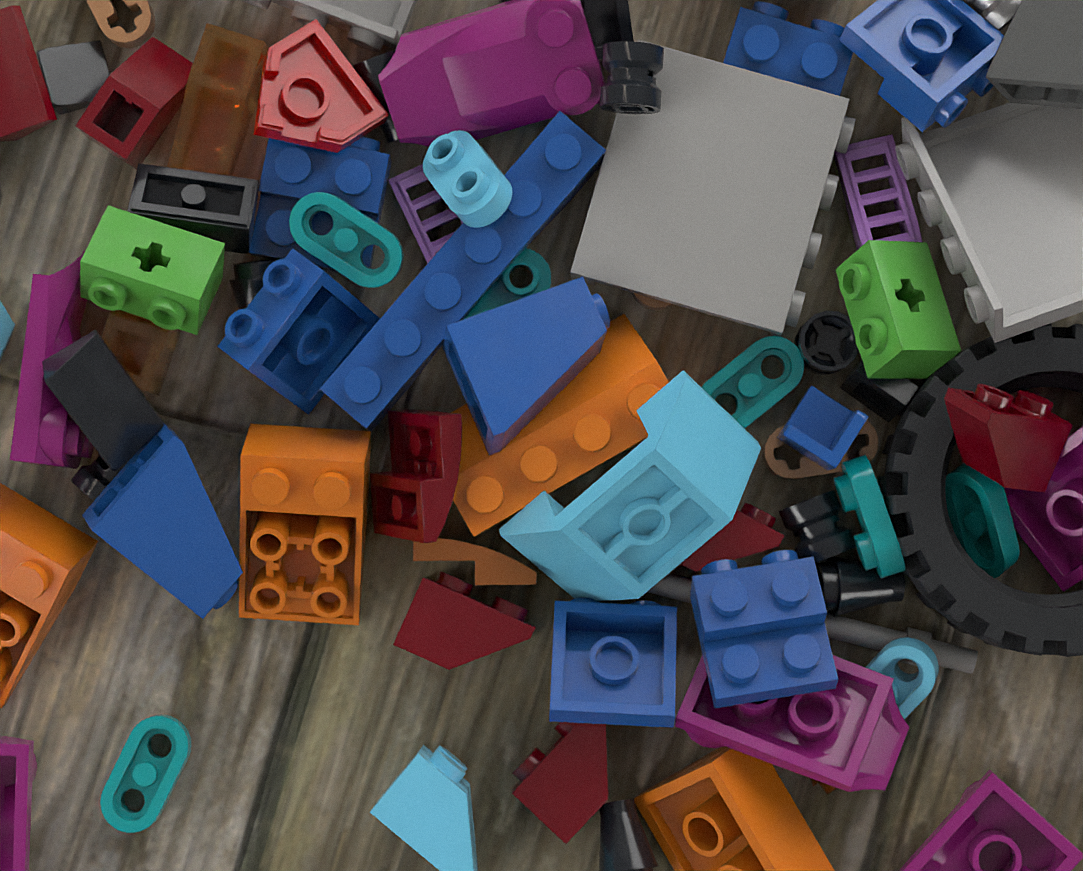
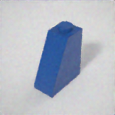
M583 277L446 325L443 350L489 455L500 452L600 353L607 328L610 327V317L602 297L598 293L591 295Z
M164 423V426L133 455L82 516L94 533L203 619L212 608L219 609L230 600L238 587L237 579L243 571L184 443Z

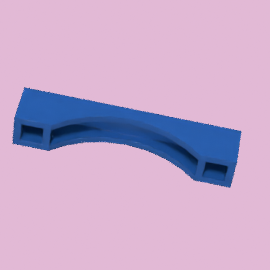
M559 111L506 172L505 177L512 186V199L502 216L493 223L480 228L469 227L462 223L321 386L320 390L364 428L372 432L441 348L444 342L446 325L463 320L515 259L567 206L602 165L606 149L564 113Z

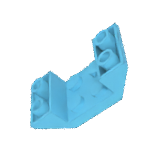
M684 370L636 410L649 436L566 508L560 505L546 491H543L499 529L501 537L574 599L582 597L592 598L595 601L639 599L732 521L760 453L761 446L750 433Z

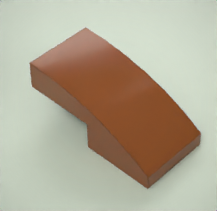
M438 538L436 542L432 543L413 541V561H475V585L537 584L536 571L520 561L495 550L463 541Z

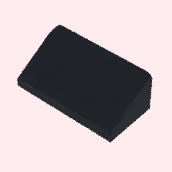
M138 163L127 212L225 243L226 252L248 254L252 241L259 180Z
M96 329L42 361L46 384L112 471L124 465L164 426L163 420Z

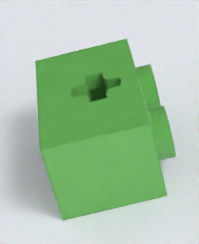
M108 205L80 261V297L91 300L94 304L106 310H121L149 319L164 329H179L198 335L223 279L225 243Z
M868 240L835 269L840 292L846 304L855 334L856 345L860 351L867 378L926 379L961 352L927 242Z

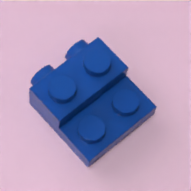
M877 0L845 26L839 40L884 78L877 94L923 132L935 121L943 128L949 126L966 107L968 99L965 96L972 90L982 97L994 87L986 78V75L1004 35L963 0Z
M754 2L752 10L740 7L723 60L724 64L840 96L853 52L839 40L844 27L820 19H813L809 28L786 21L789 14L786 9L767 2Z
M362 137L342 151L335 153L269 138L258 190L261 196L249 253L253 256L268 259H284L293 248L319 268L338 272L296 243L290 232V214L294 205L302 197L315 192H324L339 197L380 224L392 165L390 154L379 152L381 142ZM325 211L318 212L312 219V227L316 233L326 235L333 228V219ZM375 245L368 246L362 255L363 262L369 268L372 265Z
M292 248L284 259L276 260L267 267L263 275L264 286L248 307L237 310L228 318L225 325L226 335L217 347L309 415L325 394L320 390L321 386L380 318L325 271Z
M780 550L764 556L761 560L762 565L738 569L737 562L734 560H718L705 565L701 569L702 575L692 576L690 599L714 709L836 689L839 679L825 626L827 610L814 557L798 559L795 551Z
M585 597L575 598L570 601H555L549 721L674 728L677 607L661 606L653 601H636L631 604L600 603L592 598Z

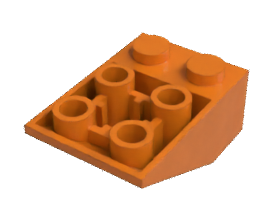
M250 423L240 454L239 564L243 573L239 577V618L359 625L369 496L371 431Z
M0 483L1 709L7 703L76 588L98 543L96 539Z

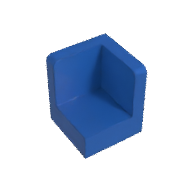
M811 385L777 438L828 471L838 466L869 416L860 410L852 412Z

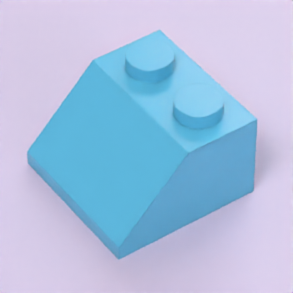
M423 745L377 800L370 813L439 871H478L470 783L463 778L468 768L441 745L434 752Z

